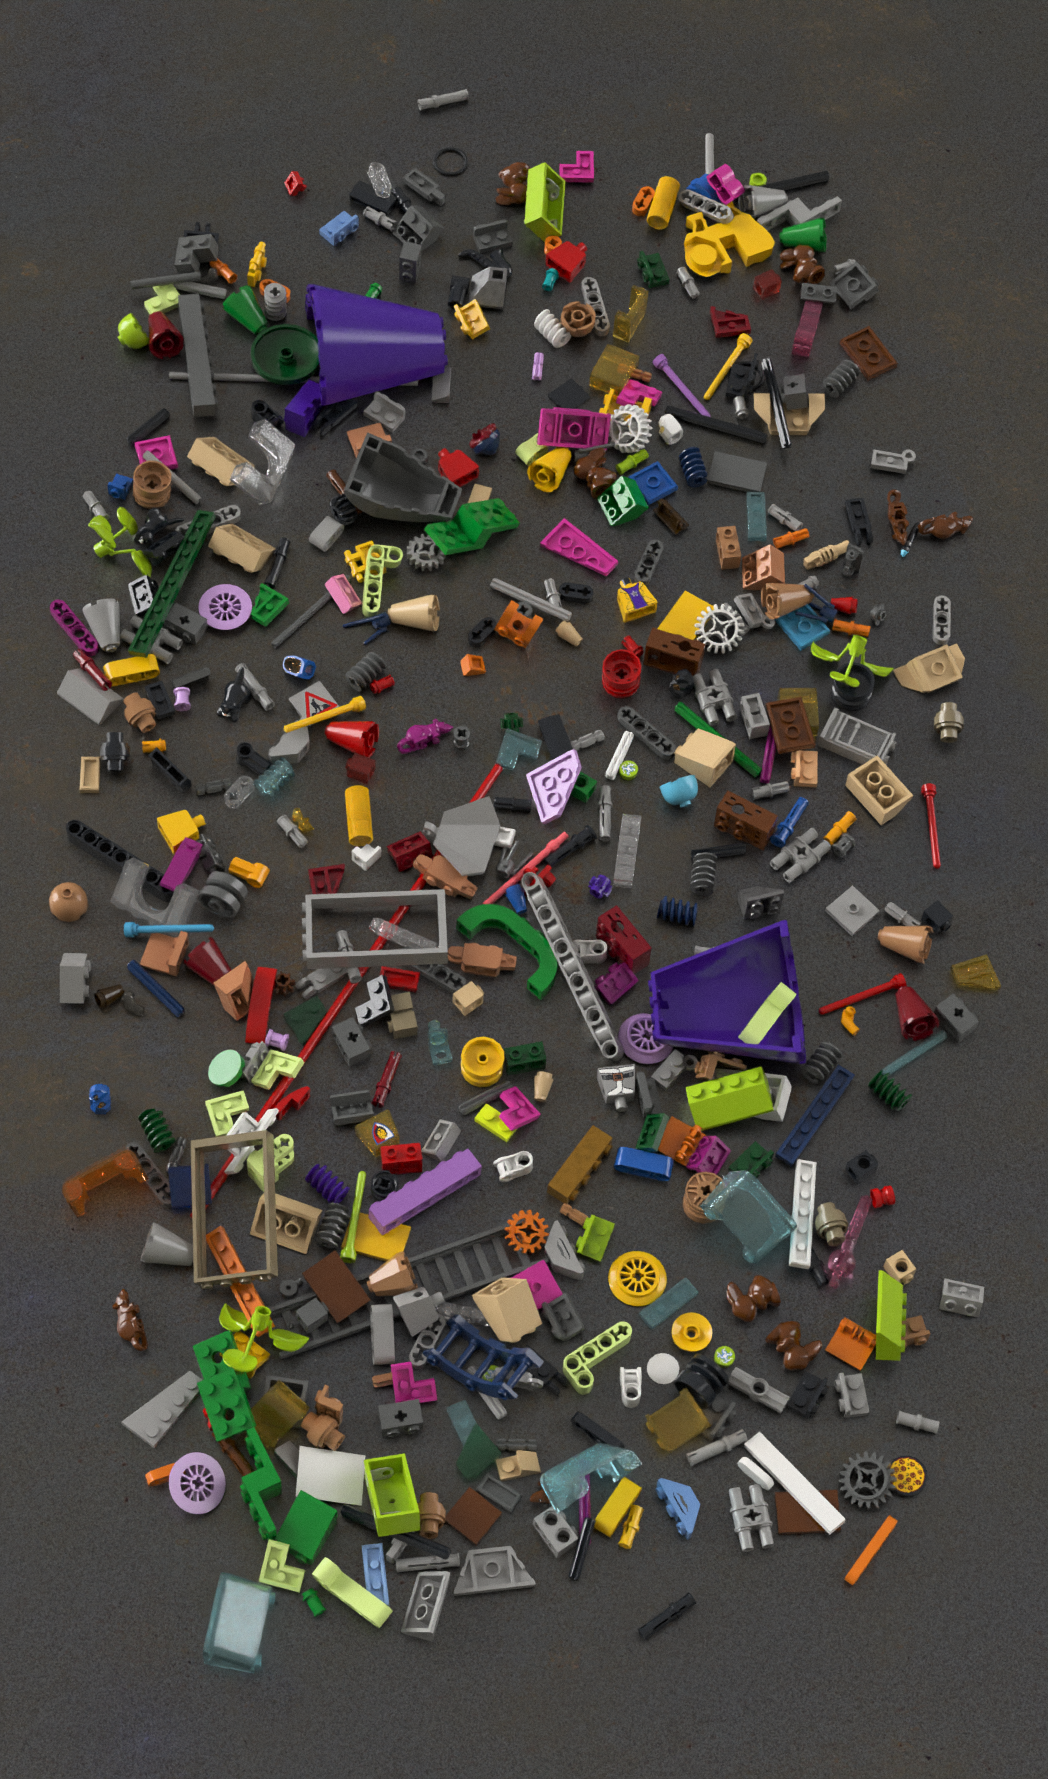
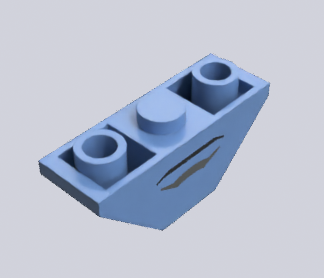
M660 1478L657 1482V1495L661 1500H665L668 1514L671 1518H675L678 1523L676 1527L679 1533L685 1535L688 1540L692 1536L700 1503L690 1486Z

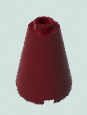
M153 312L148 318L149 349L157 358L163 359V357L167 356L172 358L183 349L184 338L163 312Z
M209 937L210 942L206 943L203 941L189 953L190 959L188 962L184 959L183 964L214 985V982L229 973L231 968L213 937Z
M901 987L896 993V1002L903 1037L907 1040L912 1038L913 1041H917L934 1033L933 1029L935 1026L937 1028L939 1026L938 1017L912 987Z

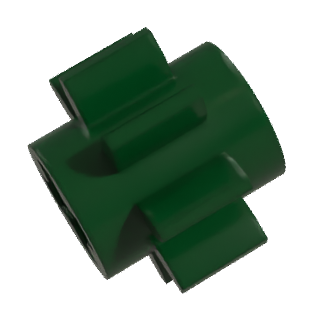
M505 713L504 718L500 719L501 728L505 729V733H518L519 727H523V718L518 717V713Z

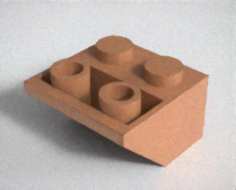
M770 544L742 557L743 589L762 590L763 587H766V583L785 584L784 553Z
M245 961L214 982L224 1010L237 1021L249 1012L254 979Z

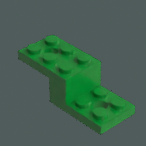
M500 498L462 504L453 520L427 524L424 530L445 555L481 549L493 532L515 529L519 526L520 522L505 506L504 502Z
M225 1331L193 1345L204 1378L197 1385L216 1441H224L252 1427H256L245 1391L252 1389L247 1373L234 1370L232 1367L227 1366L223 1360L220 1363H216L214 1359L217 1352L224 1354L228 1349H238L232 1331ZM230 1408L234 1411L232 1420L226 1418V1412Z
M255 1427L246 1430L247 1438H245L247 1445L245 1446L250 1457L254 1455L256 1471L241 1477L242 1485H240V1489L242 1492L240 1493L245 1504L249 1502V1512L253 1521H258V1530L262 1539L275 1541L277 1536L276 1527L264 1502L282 1494L281 1480Z

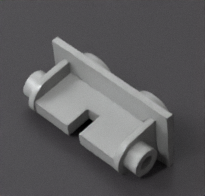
M263 1041L252 1044L245 1056L250 1060H244L245 1067L242 1069L243 1073L240 1078L245 1077L249 1084L252 1083V1078L269 1053Z

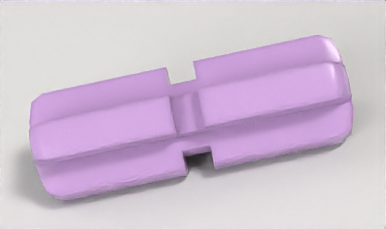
M536 352L534 355L532 379L534 381H540L542 378L543 353Z

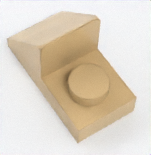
M517 1450L515 1456L497 1459L495 1462L500 1481L541 1473L536 1452Z

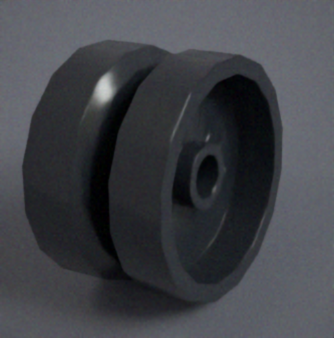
M853 662L848 676L857 679L860 683L859 686L852 687L834 679L831 694L838 706L854 711L862 709L871 700L875 678L873 672L867 666ZM849 663L839 667L836 672L845 675Z

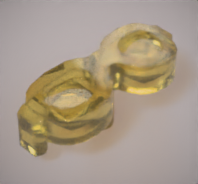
M294 808L292 819L294 822H299V829L303 832L313 831L314 827L308 822L309 817L303 818L300 808Z

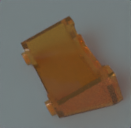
M120 1148L63 1181V1195L77 1218L86 1213L84 1209L85 1204L91 1200L87 1191L121 1172L126 1180L134 1178L139 1183H142L149 1179L131 1148Z

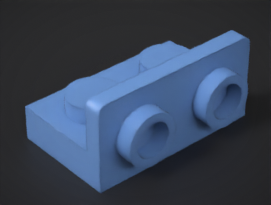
M343 211L320 228L319 234L334 246L338 242L343 241L351 232L357 230L359 227V217L356 214L351 217L347 212Z

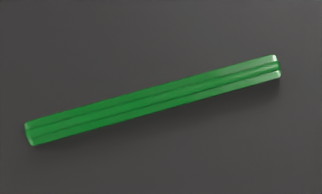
M682 702L675 706L674 710L696 729L699 728L724 738ZM735 747L733 759L754 777L759 776L762 768Z

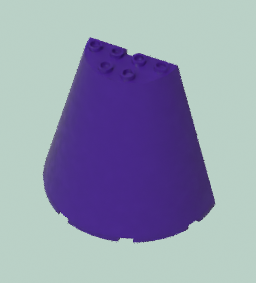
M315 284L307 285L306 290L308 294L305 295V311L307 320L315 319L318 358L321 368L319 374L321 405H329L444 373L445 366L448 365L447 355H444L446 330L442 329L444 327L443 317H440L438 313Z
M782 920L651 972V980L648 981L649 991L653 993V997H649L651 1009H653L651 1021L652 1025H654V1030H652L654 1042L657 1041L661 1045L796 1064L806 1063L802 1009L787 920ZM781 982L797 994L759 1044H747L738 1038L764 1001Z

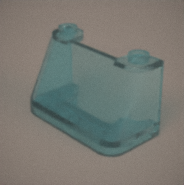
M745 1170L729 1172L700 1205L707 1218L710 1220H721L745 1246L742 1249L743 1257L750 1263H758L797 1228L793 1218L750 1172Z
M598 1443L547 1470L542 1474L540 1483L558 1514L587 1494L589 1485L584 1476L597 1470L601 1478L610 1476L615 1483L642 1464L632 1450Z
M221 1572L204 1643V1664L255 1673L256 1667H260L262 1654H259V1644L267 1608H269V1605H273L276 1592H273L272 1587L230 1573Z

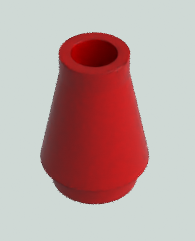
M854 597L831 598V604L835 605L834 608L838 611L851 615L857 612L858 599H854Z

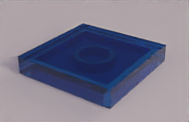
M204 1164L205 1205H212L209 1165ZM191 1165L168 1167L171 1208L192 1206Z

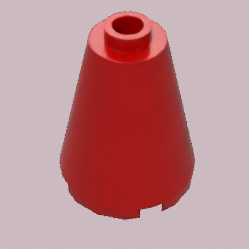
M373 721L331 722L325 728V735L329 741L363 758L369 759L376 750V748H373L374 742L379 740V726Z

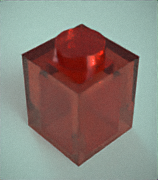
M771 269L754 277L753 289L763 300L780 292L782 281L780 276Z
M355 752L353 757L347 760L345 766L347 777L368 785L376 770V760Z

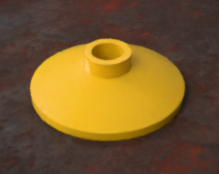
M692 1312L685 1313L674 1321L671 1330L672 1338L679 1348L688 1352H697L707 1347L710 1343L712 1327L704 1316ZM693 1332L695 1336L689 1337L688 1333Z

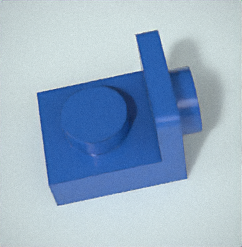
M116 474L113 481L107 485L108 494L114 498L126 500L133 485V479Z

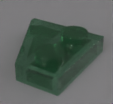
M315 996L285 1012L283 1017L301 1045L304 1046L307 1043V1039L312 1032L314 1033L318 1024L326 1015L327 1010L318 996Z
M477 1423L473 1426L456 1462V1466L469 1481L502 1456V1453Z

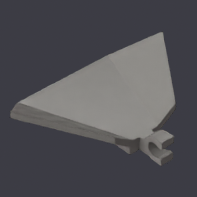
M490 796L444 811L439 828L433 823L426 821L422 834L435 837L433 845L462 876L481 875L485 873L500 828V822Z

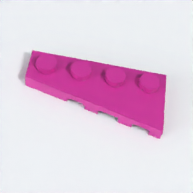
M565 518L540 542L541 547L604 576H607L618 565L617 559Z

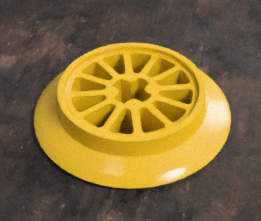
M631 1251L622 1254L612 1263L608 1273V1282L611 1291L620 1301L631 1306H645L655 1302L663 1294L666 1288L667 1276L662 1263L656 1257L642 1251ZM634 1262H639V1268H636ZM641 1263L646 1264L643 1269H641ZM635 1274H639L642 1277L640 1281H636V1278H633ZM632 1286H635L634 1291H631L629 1289ZM637 1287H640L641 1292H636Z

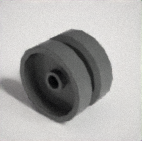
M215 871L206 880V886L200 891L198 900L212 913L225 918H234L240 909V904L245 900L248 890L235 877L224 872Z

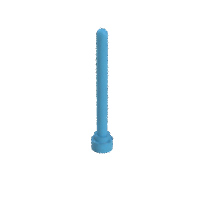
M125 922L124 935L126 938L135 937L139 933H180V931L188 933L212 932L214 930L212 924L139 926L135 922Z

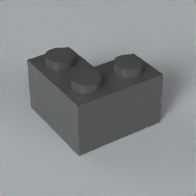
M212 234L179 237L174 264L179 274L199 272L200 263L217 261L219 246Z

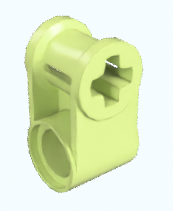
M538 433L519 445L515 451L516 455L527 466H530L532 462L548 452V446L537 444Z

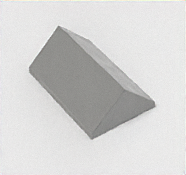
M81 668L68 670L57 691V695L98 725L124 700V698L107 686L108 690L103 691L88 672L83 671Z
M418 1572L401 1633L433 1642L450 1582V1572Z

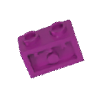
M625 962L620 964L614 963L608 968L609 972L605 976L602 974L594 980L596 990L608 1005L614 1003L639 981Z
M704 1136L699 1141L695 1152L690 1156L686 1168L688 1170H696L698 1173L710 1172L717 1175L731 1150L717 1136Z

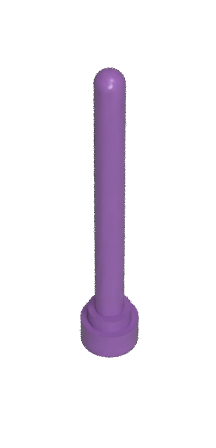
M664 354L658 355L653 360V365L668 375L701 415L711 417L710 413L668 366V359Z

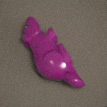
M436 718L429 725H414L408 729L405 738L398 742L397 749L401 754H407L426 748V743L430 741L433 744H438L440 742L438 737L450 732L453 726L445 722H439ZM407 744L410 748H403V746Z

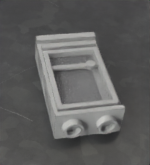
M834 707L820 735L818 746L862 765L878 755L887 765L890 758L888 753L889 751L893 752L897 744L894 741L896 733L887 732L838 711L839 709Z

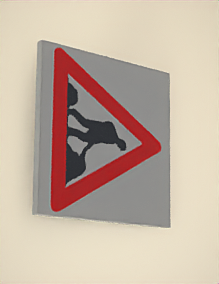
M320 681L288 698L300 717L305 716L308 718L340 707Z

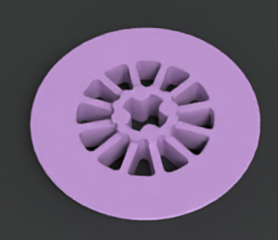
M222 584L208 589L202 595L198 609L199 614L207 619L209 626L216 629L229 630L241 626L248 620L252 611V602L249 595L243 589L235 585ZM224 606H227V607H228V608H227V611H224V610H223V609H224Z
M643 1013L629 1017L623 1022L618 1033V1039L624 1053L632 1060L644 1064H653L664 1060L669 1056L674 1047L658 1044L657 1041L654 1042L652 1035L654 1025H652L651 1014ZM644 1034H646L647 1037H650V1040H647V1038L645 1037L643 1038Z
M200 1452L189 1453L182 1456L172 1467L169 1475V1490L175 1503L184 1511L192 1514L207 1513L213 1510L223 1498L226 1486L225 1475L219 1463L211 1456ZM210 1477L211 1482H206L205 1479ZM183 1478L187 1482H180V1480ZM197 1479L200 1486L195 1488V1484H192V1481ZM180 1485H186L187 1488L181 1490ZM205 1485H211V1489L207 1488ZM189 1490V1493L186 1497L184 1493Z

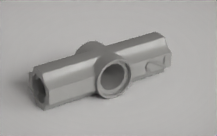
M735 1367L729 1377V1385L747 1394L752 1401L761 1402L780 1414L790 1399L789 1396L769 1386L764 1379L755 1378ZM759 1387L763 1390V1393H756L753 1388Z

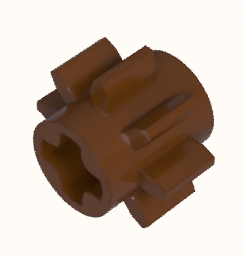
M280 971V974L276 976L274 988L276 989V995L281 994L286 997V994L289 992L293 993L292 986L295 985V980L291 979V973L285 974Z

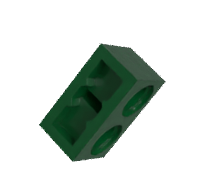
M542 1041L504 1048V1065L507 1076L546 1069L547 1058Z

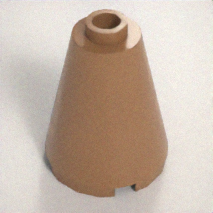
M766 583V587H763L761 590L762 607H766L767 612L765 614L772 620L811 603L814 595L804 585Z
M884 926L883 930H879L878 941H880V945L918 963L925 964L924 959L928 958L932 944L929 933H933V928L931 926Z

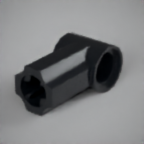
M452 275L448 306L451 309L455 310L454 305L456 304L460 308L463 307L465 295L469 290L470 278Z
M243 742L237 746L236 761L239 765L249 767L261 777L269 772L272 763L254 751L250 743Z

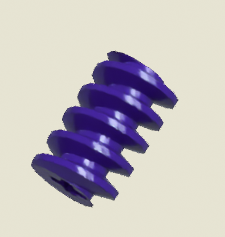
M320 1164L315 1165L306 1175L305 1181L311 1183V1187L316 1188L317 1193H322V1197L328 1199L329 1204H339L346 1197L350 1187L347 1186L342 1189L344 1182L341 1181L337 1184L338 1176L330 1178L333 1172L330 1170L325 1173L326 1165L321 1168L319 1167Z

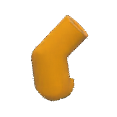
M848 1006L842 1012L841 1023L854 1036L860 1029L853 1023L854 1014L856 1013L855 1009L852 1006Z

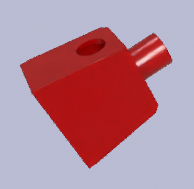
M566 241L546 254L545 265L556 269L562 278L571 283L585 265L587 246L582 242L575 246L571 242Z
M444 448L438 453V456L441 458L438 461V471L441 477H446L459 487L479 477V466L461 450H456L450 454Z

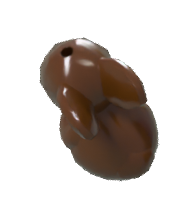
M516 162L499 172V178L508 188H497L496 191L500 195L495 198L496 203L505 206L512 203L522 205L526 202V180L528 178V170L530 169L528 164Z
M798 245L794 249H786L780 254V259L783 261L780 264V269L797 265L793 275V280L796 283L818 284L825 277L823 266H816L817 260L813 258L815 253L812 247Z
M596 448L590 451L588 456L579 458L573 469L574 475L577 478L586 479L591 496L595 499L609 488L617 477L615 472L600 467L607 461L604 458L605 449Z
M761 1275L754 1276L747 1295H743L740 1288L734 1282H730L727 1285L726 1295L729 1304L732 1305V1312L735 1317L745 1322L753 1321L757 1310H766L768 1304L773 1307L780 1306L781 1300L774 1282Z
M798 1321L781 1322L765 1339L769 1344L776 1343V1350L778 1352H785L783 1364L790 1371L805 1369L809 1361H812L818 1355L823 1345L821 1340H816L804 1347L801 1346V1325Z

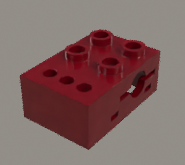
M617 905L598 917L596 938L607 944V951L612 958H615L619 964L625 962L634 974L649 965L652 947ZM617 922H620V923L623 924V926H624L623 931H622V929L617 925Z

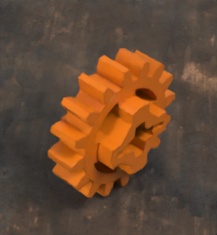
M521 1210L519 1211V1216L516 1213L512 1215L514 1220H507L510 1227L504 1228L505 1231L509 1232L505 1239L511 1240L508 1244L509 1246L515 1245V1252L521 1249L522 1254H525L527 1250L532 1254L534 1253V1248L540 1250V1244H546V1240L543 1238L549 1236V1233L544 1232L548 1225L542 1224L545 1218L538 1219V1212L532 1215L531 1210H528L526 1214ZM524 1219L521 1226H515L519 1220ZM527 1228V1231L532 1234L526 1236V1233L520 1230ZM532 1238H538L534 1244L530 1245Z

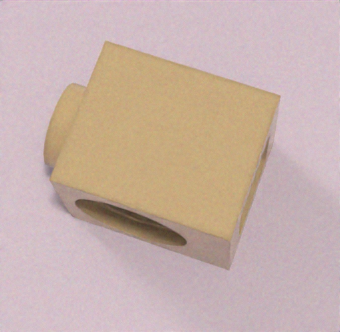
M471 981L453 993V1003L466 1016L483 1004L484 992L480 986H476Z
M903 1250L885 1260L884 1269L898 1282L905 1285L914 1279L913 1276L916 1268ZM896 1267L904 1268L905 1272H899Z

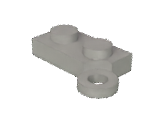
M873 450L870 468L906 474L907 464L915 461L916 454L912 450H904L902 454Z
M751 593L735 597L734 602L750 628L760 627V625L766 629L773 628L775 621L764 615Z
M674 1049L651 1078H654L655 1083L666 1091L685 1069L688 1071L694 1070L698 1060L693 1055L684 1057L683 1054ZM691 1060L694 1064L690 1066L686 1062Z
M496 1367L494 1379L503 1367ZM513 1370L509 1372L503 1382H508L514 1374ZM525 1372L514 1387L533 1391L534 1388H542L543 1381L532 1378L533 1375L531 1373Z

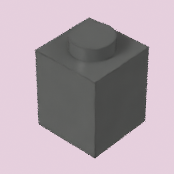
M314 1298L296 1310V1319L307 1334L328 1321L329 1310L324 1302L320 1303L317 1298Z

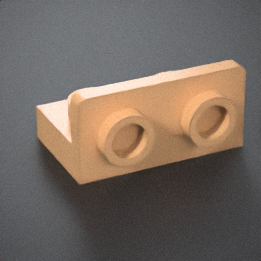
M793 751L791 753V763H794V768H791V779H794V786L817 788L818 751Z

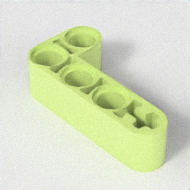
M372 545L369 548L366 557L362 613L367 618L377 615L380 608L383 568H396L401 563L403 552L398 547ZM371 553H378L380 557L374 558ZM396 555L398 560H392L389 556ZM370 570H376L378 575H372ZM373 587L377 592L371 593L368 588ZM370 601H373V603H372V608H373V610H370V607H369Z
M781 982L764 1001L738 1038L747 1044H759L797 994Z
M627 1322L615 1324L565 1357L563 1373L576 1392L581 1395L591 1392L594 1377L589 1369L630 1342L632 1334L630 1324ZM608 1342L611 1346L603 1347L600 1343ZM590 1352L594 1357L586 1358L584 1354ZM573 1363L577 1368L569 1369L567 1365ZM587 1380L589 1384L583 1386L579 1383V1381Z
M324 1557L312 1573V1576L322 1587L378 1628L383 1625L393 1612L389 1606L344 1574L335 1563Z

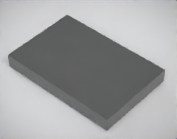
M715 451L707 484L760 495L767 462Z

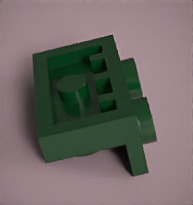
M640 251L637 264L639 269H642L644 282L648 283L649 288L669 284L670 279L659 253L645 256L644 251Z
M665 1113L647 1114L635 1149L651 1153L657 1152L669 1116Z
M755 1141L729 1166L728 1170L744 1185H747L750 1181L754 1182L759 1177V1172L763 1168L767 1169L773 1163L774 1152L772 1150L767 1152Z

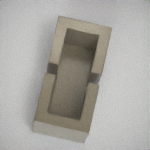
M410 992L391 995L395 1011L388 1014L390 1021H387L389 1033L393 1032L394 1039L417 1035L418 1026L415 1013L412 1011L413 1005Z

